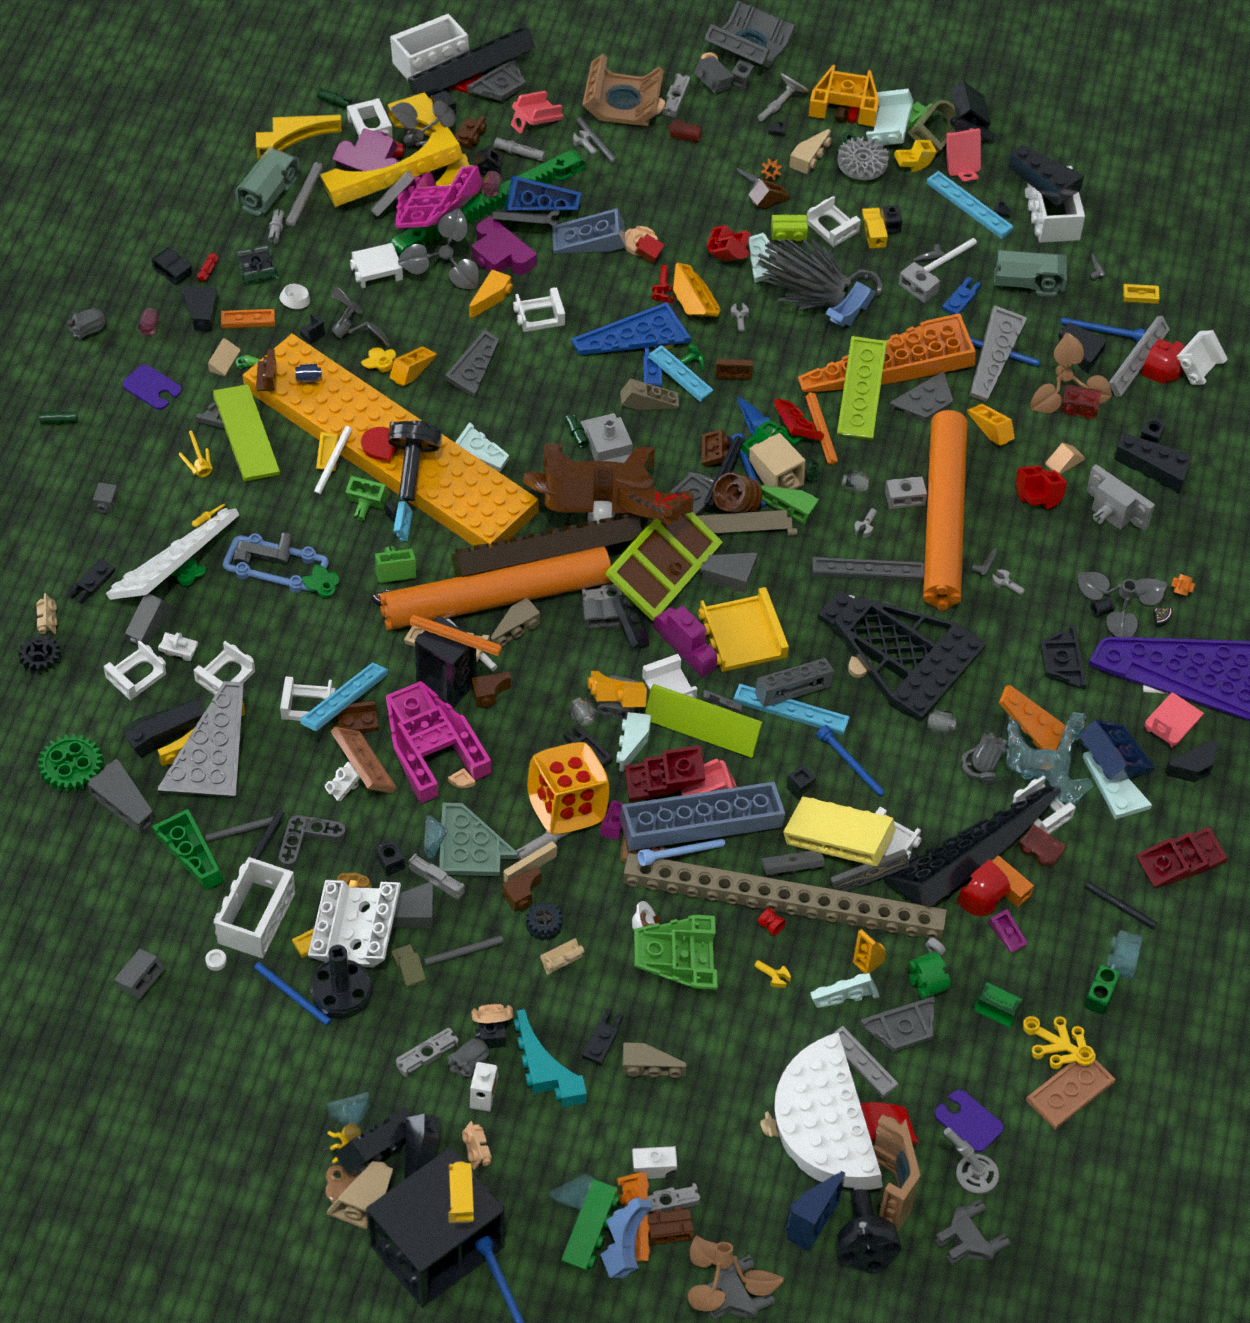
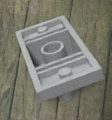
M615 413L580 421L595 461L624 463L632 453L633 444L621 417L617 418Z
M1097 464L1092 467L1086 491L1095 497L1092 510L1096 513H1094L1093 519L1097 521L1100 518L1099 524L1103 523L1106 519L1120 530L1130 521L1134 526L1145 531L1149 527L1155 504Z

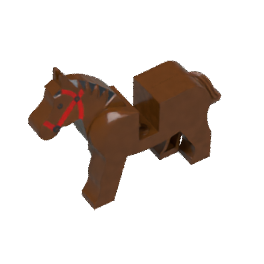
M544 443L543 472L545 475L534 471L526 472L523 475L524 484L535 491L545 493L546 507L557 512H593V500L612 501V513L635 514L659 519L667 525H672V521H678L679 516L693 512L694 494L692 492H657L653 478L648 473V470L654 467L655 447H636L624 463L610 461L576 462L562 453L563 444Z

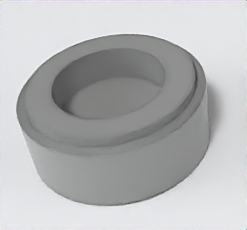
M930 938L925 944L929 952H937L940 956L946 952L945 947L934 938Z

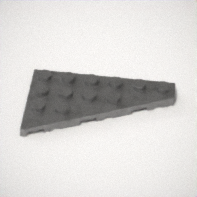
M224 681L219 691L212 699L209 707L202 715L194 731H192L189 739L158 786L159 793L236 797L243 682Z

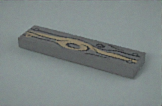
M903 849L882 857L878 867L864 864L831 877L832 887L834 890L846 892L910 867L908 854Z

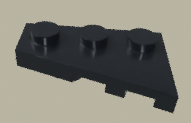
M615 595L612 601L632 648H646L649 645L643 611L628 596Z

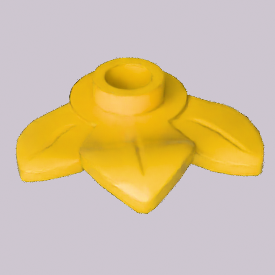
M372 348L369 350V358L362 360L361 364L369 369L377 368L380 372H387L392 368L396 352L393 349L384 351L381 348Z

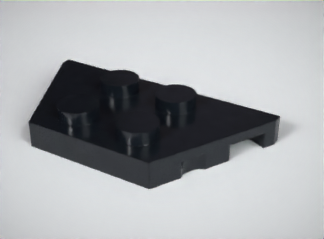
M1076 625L1070 626L1067 631H1059L1052 637L1041 640L1040 649L1045 676L1081 689H1086L1087 683Z

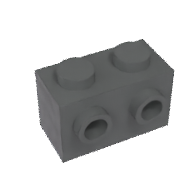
M714 56L700 59L694 72L714 93L728 90L734 77Z
M139 949L114 981L122 992L140 1000L165 968L157 956Z

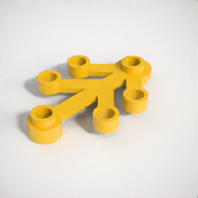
M1029 1016L1024 1019L1023 1030L1028 1035L1036 1034L1053 1043L1051 1045L1033 1046V1058L1041 1059L1044 1057V1054L1062 1051L1071 1053L1063 1056L1052 1055L1050 1057V1066L1053 1069H1059L1062 1064L1072 1062L1088 1066L1095 1061V1052L1090 1046L1086 1045L1084 1029L1082 1027L1075 1026L1072 1029L1071 1036L1077 1041L1078 1047L1070 1043L1064 1017H1056L1054 1019V1028L1058 1030L1060 1037L1040 1027L1038 1018Z

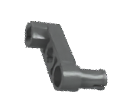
M281 533L278 548L238 541L233 561L250 564L251 557L287 564L293 536L288 533Z

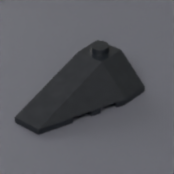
M195 699L140 717L122 730L133 748L143 758L200 720L205 710L199 701Z
M421 1114L406 1118L405 1179L436 1157L439 1146L440 1117Z

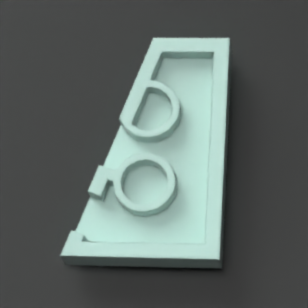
M764 233L751 236L748 241L754 283L769 279L762 275V273H767L766 271L768 270L757 264L758 260H763L758 257L759 253L769 258V254L765 252V249H769L765 246L769 240Z
M470 422L455 442L496 471L501 472L509 460V455L504 450L486 439L482 432L475 430Z
M869 973L859 974L855 978L841 980L834 985L819 987L816 991L810 992L817 1008L841 1004L844 1002V999L860 1001L862 996L872 995L873 998L880 997L878 989Z

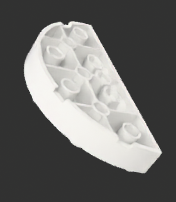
M839 1033L826 1036L802 1050L790 1062L781 1076L775 1096V1115L779 1137L789 1157L798 1164L801 1170L814 1179L824 1182L843 1171L846 1173L844 1187H852L854 1190L883 1187L881 1172Z

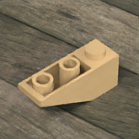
M827 129L798 144L790 155L789 167L805 174L814 169L818 158L823 156L824 149L828 148L831 144V130Z

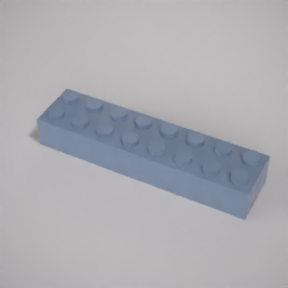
M775 782L623 804L619 819L628 849L632 851L780 828L783 825L785 811Z

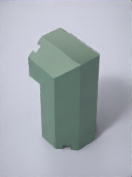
M269 147L235 190V198L238 204L241 202L244 205L242 208L246 212L256 216L261 215L262 212L266 213L283 190H290L296 182L297 177L294 175L295 172L300 170V159Z
M997 250L994 285L1025 287L1032 290L1034 288L1039 296L1050 297L1057 295V292L1060 290L1061 292L1065 291L1067 283V255Z

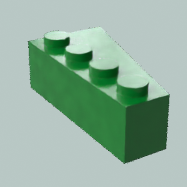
M189 809L152 826L157 839L205 890L224 882L222 874Z
M595 1179L592 1180L562 1257L564 1265L588 1273L589 1268L593 1269L597 1259L595 1254L604 1242L605 1236L603 1235L606 1228H609L606 1220L612 1217L620 1200L616 1187Z

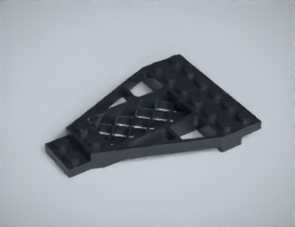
M841 590L818 613L817 617L832 627L837 635L845 640L887 697L889 705L902 714L910 713L920 721L986 647V642L955 622L859 596L853 599ZM891 614L916 620L917 623L913 627H909ZM877 620L878 626H868L867 621ZM864 621L865 627H859L861 623ZM923 623L948 629L947 633L938 643H933L916 630ZM879 631L880 637L870 636V632ZM883 631H892L893 636H884ZM866 632L867 638H862L857 633ZM898 641H908L909 646L899 647ZM885 642H895V647L886 648ZM872 643H881L882 648H877ZM923 651L924 656L915 657L914 652ZM863 652L880 664L874 668ZM901 652H910L911 657L902 658ZM887 653H897L898 658L893 659ZM912 663L913 669H908L903 664ZM884 666L904 679L894 692L888 688L878 674Z

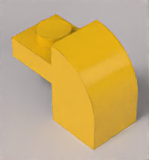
M916 140L911 150H896L894 156L900 167H910L911 171L915 172L927 167L937 151L931 140Z

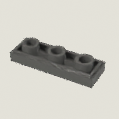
M816 851L761 858L765 874L773 876L784 872L794 873L799 870H814L825 866L822 854Z

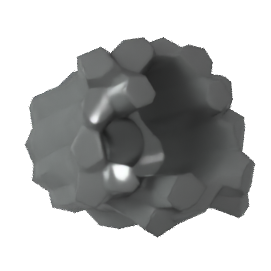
M97 308L74 313L71 320L67 321L68 326H70L69 331L73 333L75 338L80 340L88 334L103 329L106 323L103 312Z
M994 733L981 736V741L972 755L974 768L982 773L994 771L998 766L1001 756L1007 752L1006 744L1008 742L1002 738L997 739Z
M478 1038L470 1039L464 1043L456 1052L447 1056L450 1072L470 1078L475 1071L476 1063H484L489 1056L488 1046Z

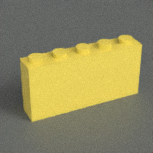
M802 796L783 833L787 845L878 867L896 832L893 818L887 815H879L870 811H862L849 806L845 807L832 802H824Z

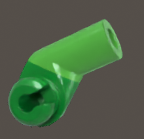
M244 355L238 357L235 363L238 368L243 369L254 366L260 359Z

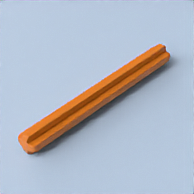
M809 392L805 398L816 431H821L824 434L820 443L828 464L835 465L838 459L816 394Z
M415 614L410 618V625L496 656H499L502 646Z

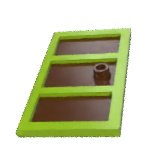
M693 512L679 516V520L672 521V525H667L659 519H653L606 571L605 575L654 621V618L662 613L701 568L702 563L706 562L709 555H712L721 545L722 541Z

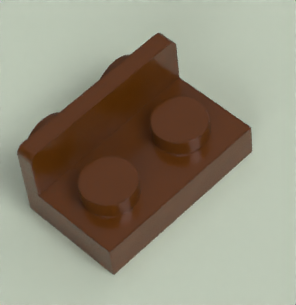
M481 116L479 121L469 117L465 119L454 136L461 147L471 150L479 142L481 134L485 133L487 128L485 116Z
M268 349L267 357H264V361H258L256 391H275V349Z
M717 359L716 378L751 380L753 360Z
M722 429L702 434V464L704 467L723 463L731 445V440Z
M375 701L350 704L337 714L340 728L360 731L361 733L379 731Z

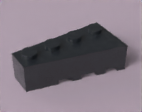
M1122 433L1114 460L1133 470L1138 469L1144 473V476L1148 478L1153 477L1160 481L1159 484L1164 487L1169 486L1173 488L1174 492L1180 495L1193 454Z
M406 1107L389 1116L383 1123L381 1121L358 1137L351 1139L334 1153L348 1175L354 1171L359 1174L368 1167V1162H377L384 1157L382 1153L388 1151L390 1154L400 1147L399 1142L403 1141L405 1144L406 1118L411 1117Z

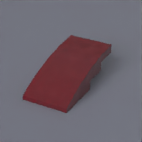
M701 745L662 751L661 756L643 758V763L625 765L630 802L670 794L706 780Z
M1209 826L1194 834L1188 832L1174 840L1171 837L1136 854L1154 888L1190 878L1228 861L1227 856Z

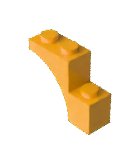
M591 671V677H588L587 684L588 689L591 690V695L594 696L596 701H620L622 707H646L647 688L643 682L616 680L604 676L599 671Z

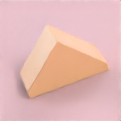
M1061 443L1045 465L1050 470L1055 469L1059 474H1062L1085 460V457L1074 446Z

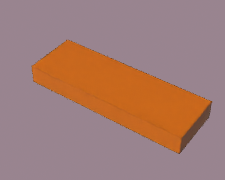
M275 309L221 311L222 328L275 326Z

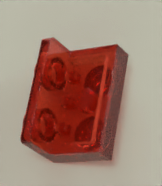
M1066 385L1061 412L1087 418H1096L1101 390Z
M1035 824L1032 825L1025 837L1019 840V843L1022 845L1021 849L1029 855L1033 852L1038 856L1037 860L1045 866L1049 863L1054 867L1067 848L1066 845Z

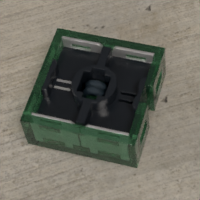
M269 244L235 251L236 263L244 286L278 279L277 267Z

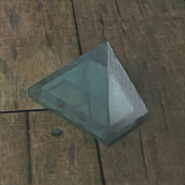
M426 815L424 850L428 860L434 858L449 831L431 815Z
M368 1092L327 1103L329 1117L345 1125L355 1124L357 1126L370 1106Z
M585 1173L549 1192V1195L557 1202L581 1210L594 1178Z

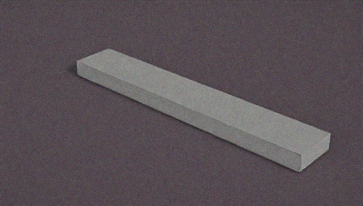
M1157 316L1109 381V385L1116 397L1122 396L1144 366L1147 355L1158 338L1163 340L1170 330L1163 316Z

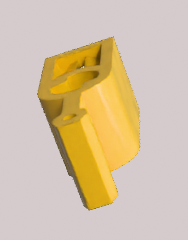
M880 208L862 209L869 249L886 247L888 236L884 220L881 218Z

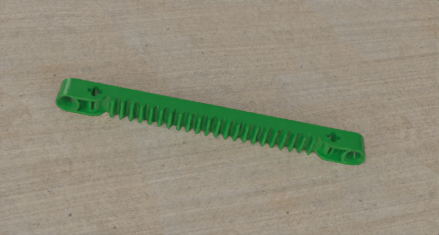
M569 150L517 177L545 184H553V180L562 181L581 172L586 162L575 150ZM511 179L470 199L460 208L466 218L467 226L468 222L473 224L474 219L479 221V216L485 218V213L491 215V211L494 212L496 208L501 210L502 205L505 206ZM438 224L427 227H413L395 236L391 243L396 253L400 256L411 245L421 244L426 247L427 242L432 244L433 239L439 241V236L445 237L440 234Z

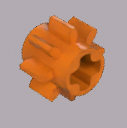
M768 158V164H762L765 169L761 173L767 174L766 179L772 176L773 180H775L776 174L781 175L778 169L782 165L776 164L777 159L771 162V159ZM769 165H772V167H776L774 173H771V171L767 170L769 168Z
M1179 574L1178 578L1174 577L1171 586L1175 587L1174 592L1187 596L1188 592L1193 593L1195 584L1192 583L1193 578Z

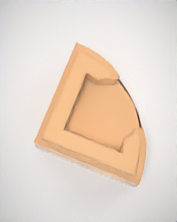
M465 768L448 777V782L459 788H469L475 785V780Z

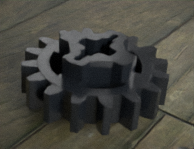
M39 634L38 638L32 635V640L25 639V645L20 644L21 650L18 651L20 664H23L24 669L29 668L30 672H33L35 669L38 673L42 669L48 672V667L54 669V663L60 662L61 651L59 643L56 644L55 638L50 640L49 635L45 638H42L41 634Z

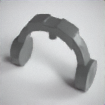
M858 270V272L853 273L849 277V285L845 284V290L849 291L854 279L865 277V279L870 278L877 283L876 296L881 297L883 291V283H881L877 273L873 271Z
M977 747L963 754L962 770L966 776L981 780L984 784L996 782V773L983 772L978 774L967 767L972 766L971 762H966L973 755Z

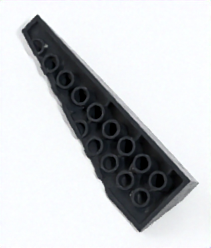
M1044 786L1026 796V801L1015 802L1010 805L1011 809L1004 812L1000 810L994 813V818L988 821L985 818L959 832V837L948 838L942 841V846L937 848L931 847L925 850L926 854L919 857L916 855L909 859L910 867L885 876L883 878L884 881L916 904L928 907L936 905L938 900L950 895L952 890L968 880L989 859L992 861L1010 846L1061 792L1060 787Z

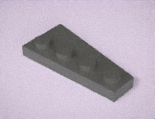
M484 330L447 372L444 380L474 398L498 345L499 338Z

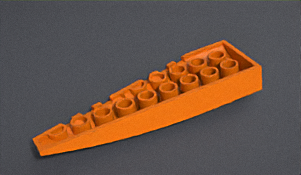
M960 313L920 323V326L916 328L910 327L906 329V332L900 335L894 334L890 339L886 340L887 345L881 385L931 376L942 371L949 372L975 366L976 351ZM849 355L842 357V360L836 363H828L822 369L817 368L798 376L802 392L843 390Z

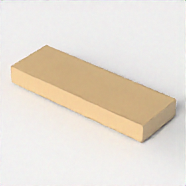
M552 841L505 869L504 883L535 867L539 868L557 857L556 844Z

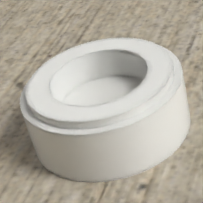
M218 949L209 951L205 958L207 967L213 971L223 969L227 963L225 953Z

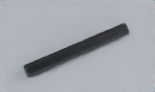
M736 436L733 439L704 501V506L709 509L715 505L713 488L720 476L730 473L743 445L744 439L740 436Z

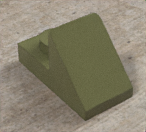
M411 944L391 951V955L406 988L426 981L419 955L414 953Z

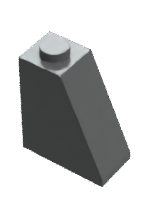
M758 553L709 555L707 562H703L700 572L703 573L702 581L745 593L757 564Z
M151 594L144 595L125 632L130 637L129 641L138 645L140 640L143 644L148 645L171 614L173 608L160 598Z
M428 882L399 893L392 928H432L433 882Z

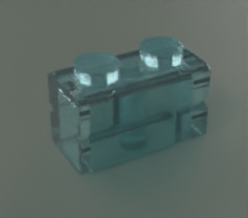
M1120 930L1117 937L1113 936L1110 948L1114 949L1113 954L1109 953L1106 965L1120 972L1122 978L1131 980L1136 969L1143 937Z

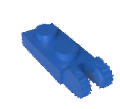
M968 277L965 279L963 284L959 286L942 306V310L950 315L961 314L975 298V295L981 288V283L977 282L972 290H970L968 287L972 283V278Z
M645 348L643 360L644 383L662 388V368L649 358L650 350Z

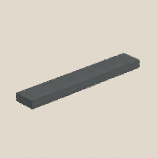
M813 557L812 576L924 581L925 562Z

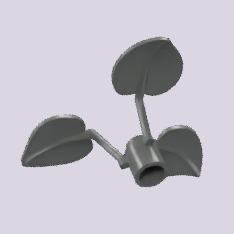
M436 101L432 106V110L437 119L422 130L415 129L418 124L416 120L418 114L411 104L406 102L398 103L390 111L395 114L405 128L410 130L404 136L405 144L408 147L415 145L417 147L422 145L423 147L427 143V141H422L424 137L423 132L439 121L445 128L451 127L454 124L455 114L452 108L444 101ZM441 168L435 169L434 171L437 173Z
M455 209L444 215L439 221L438 229L443 237H449L447 245L442 246L439 252L427 254L424 245L414 244L406 248L399 257L398 264L413 274H420L429 267V257L440 255L443 259H450L455 266L449 271V277L456 286L464 289H475L478 287L479 271L477 265L469 259H463L457 264L452 257L454 251L450 246L451 240L461 241L467 234V221L460 209Z
M336 287L332 292L331 298L342 301L348 308L342 318L332 327V331L342 339L348 332L352 334L354 331L367 326L383 340L387 349H389L388 337L374 323L365 322L351 328L353 324L348 318L354 311L359 315H362L363 311L356 302L351 300L340 288Z
M1082 571L1078 574V585L1086 598L1098 601L1101 600L1103 594L1109 595L1119 590L1120 596L1125 599L1122 611H1114L1106 619L1108 630L1116 637H1132L1137 629L1138 622L1135 615L1125 613L1127 603L1133 595L1138 597L1143 605L1155 606L1162 600L1167 587L1166 582L1157 579L1144 578L1136 582L1132 579H1126L1122 585L1118 584L1117 587L1107 591L1110 583L1103 574Z

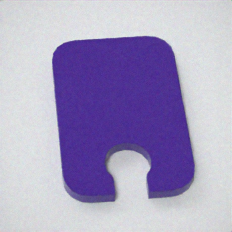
M148 365L139 366L123 381V388L157 410H162L169 405V401L159 397L160 393L169 392L176 399L182 392L179 384Z
M956 1090L948 1097L953 1103H957L960 1106L961 1110L959 1113H950L942 1103L935 1110L937 1121L946 1128L950 1127L963 1141H967L975 1152L984 1151L1003 1131L1002 1123L963 1090Z

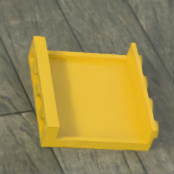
M766 587L759 588L758 596L707 607L704 600L701 601L698 616L704 622L703 626L707 630L706 635L710 638L709 645L717 654V665L720 666L722 672L788 657L789 646Z

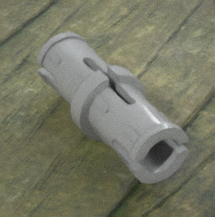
M274 210L272 221L269 224L268 241L272 243L274 237L273 244L279 242L280 232L283 229L284 212L280 210L279 216L278 210Z

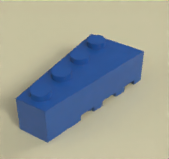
M512 176L504 210H578L581 192Z

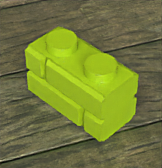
M772 215V240L780 241V239H783L785 241L787 238L795 241L807 240V215Z

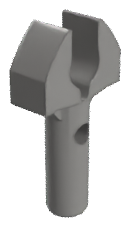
M579 130L581 138L577 137L574 133L573 144L575 146L583 145L592 155L597 154V150L588 142L590 140L588 132Z
M742 303V311L739 312L736 309V304L731 307L730 314L731 317L737 318L738 331L742 333L745 331L744 317H748L749 309Z
M870 509L863 522L856 521L854 524L856 536L859 530L865 528L863 538L871 536L874 527L870 526L877 513L875 509Z
M997 570V576H992V583L998 589L1001 586H1006L1019 595L1024 594L1025 589L1009 579L1010 572Z

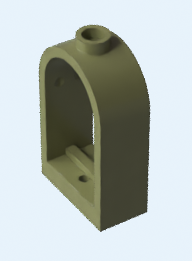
M946 100L937 101L924 111L908 133L915 141L931 140L935 150L939 152L946 144V133H954L956 130L949 122L952 117H957L955 106ZM934 110L940 111L948 123L947 131L940 140L923 125Z

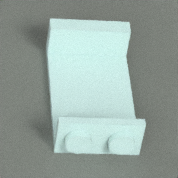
M909 89L877 92L879 111L874 131L867 132V137L870 140L875 139L876 145L878 142L883 145L903 143L913 105Z

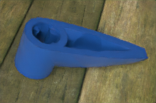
M738 397L737 402L753 436L758 426L770 419L769 417H764L751 403Z

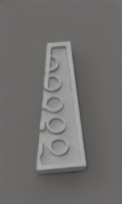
M994 305L969 396L984 402L988 400L1027 317Z

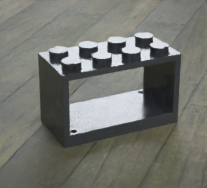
M441 616L434 620L440 624L463 631ZM426 630L415 638L416 681L423 682L438 695V698L454 708L471 690V678L477 677L476 648Z

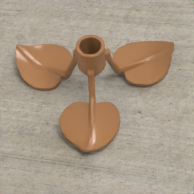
M1065 333L1054 350V358L1060 364L1056 368V375L1058 376L1056 378L1057 389L1050 383L1042 385L1031 400L1030 409L1032 411L1052 413L1060 407L1062 398L1058 392L1060 391L1061 380L1068 382L1072 379L1084 387L1081 397L1088 404H1102L1111 398L1112 393L1109 382L1103 376H1092L1088 379L1087 384L1073 376V371L1069 368L1071 363H1080L1084 356V349L1081 343L1073 335Z
M696 1235L691 1244L690 1260L693 1264L699 1267H709L711 1264L717 1265L712 1288L707 1285H697L691 1288L688 1293L690 1305L697 1310L713 1311L724 1304L725 1293L716 1290L720 1269H727L732 1263H734L741 1281L746 1283L745 1289L753 1295L765 1296L771 1294L784 1281V1278L779 1275L761 1270L748 1271L744 1277L737 1262V1256H733V1246L728 1242L716 1244Z

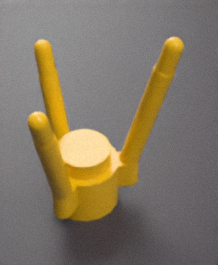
M189 431L198 459L194 462L193 466L181 452L179 456L192 470L194 476L206 477L213 470L209 449H205V460L201 456L193 431Z

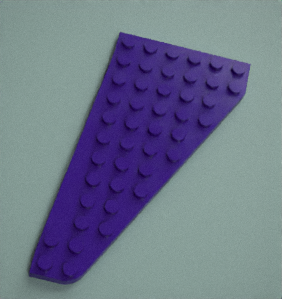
M1107 637L1100 641L1089 661V666L1168 694L1173 692L1183 699L1250 721V641Z

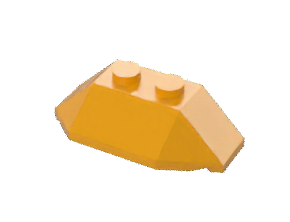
M677 263L675 266L673 291L678 301L682 304L685 313L690 316L717 317L721 309L705 282L693 271L691 265Z

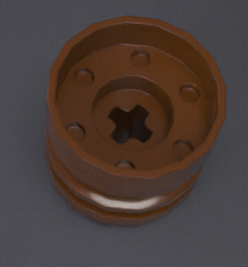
M726 473L716 481L713 488V499L718 508L727 512H755L762 501V489L755 479L736 473Z

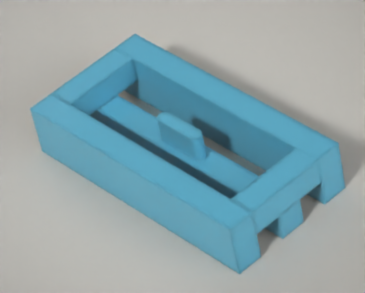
M406 501L398 502L393 530L394 533H397L396 536L400 537L401 542L408 541L413 514Z

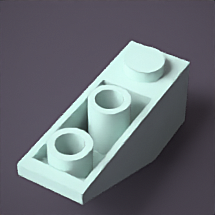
M628 712L627 720L623 719L622 731H625L624 736L620 735L619 747H622V751H618L616 763H620L619 771H624L625 765H629L648 742L651 715Z

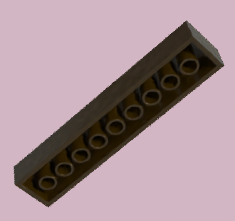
M622 514L617 515L616 520L615 517L599 519L600 523H597V521L581 523L582 527H579V524L565 526L563 531H561V528L546 530L544 535L543 532L527 534L528 538H525V536L509 538L510 542H507V540L491 542L492 546L486 543L473 546V550H470V547L456 549V553L451 554L455 576H466L635 540L642 532L639 516Z

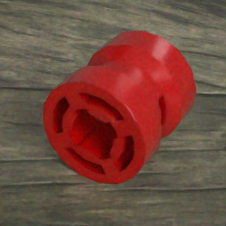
M768 908L759 917L758 924L766 927L768 932L775 936L783 929L786 920L781 916L778 917L773 909Z

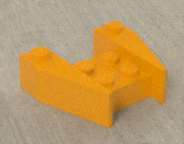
M832 65L812 90L808 116L825 119L828 103L860 108L858 124L875 127L879 99L871 71L868 70L867 76L837 72L835 71V65Z

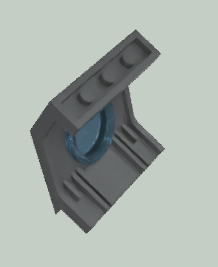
M737 1L728 22L722 28L710 24L704 40L769 68L791 44L790 40L796 26Z

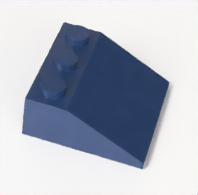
M1094 720L1079 734L1083 746L1090 750L1093 760L1104 770L1103 774L1109 780L1122 781L1155 770L1153 764L1124 724Z
M845 1172L837 1173L803 1193L798 1201H793L789 1209L791 1213L787 1219L789 1221L786 1227L788 1231L787 1240L810 1252L840 1202Z

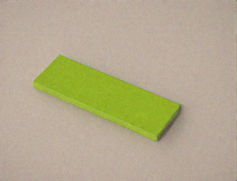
M851 336L837 436L873 441L887 341Z
M249 385L213 390V396L243 481L279 475L280 471Z
M653 684L651 687L645 714L651 715L652 723L751 758L754 756L763 723L657 684Z

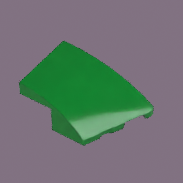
M767 420L758 426L751 438L743 442L741 450L749 456L750 448L753 445L759 444L778 433L795 447L804 436H794L788 432V428Z

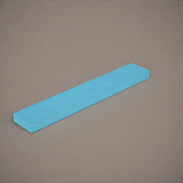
M937 171L927 179L926 183L999 238L1002 239L1013 231V225L941 172Z
M372 662L300 718L301 724L317 731L386 677L388 669Z
M739 684L733 701L744 706L820 729L828 725L833 730V733L843 736L850 718L849 716L793 699L763 707L755 695L756 688Z

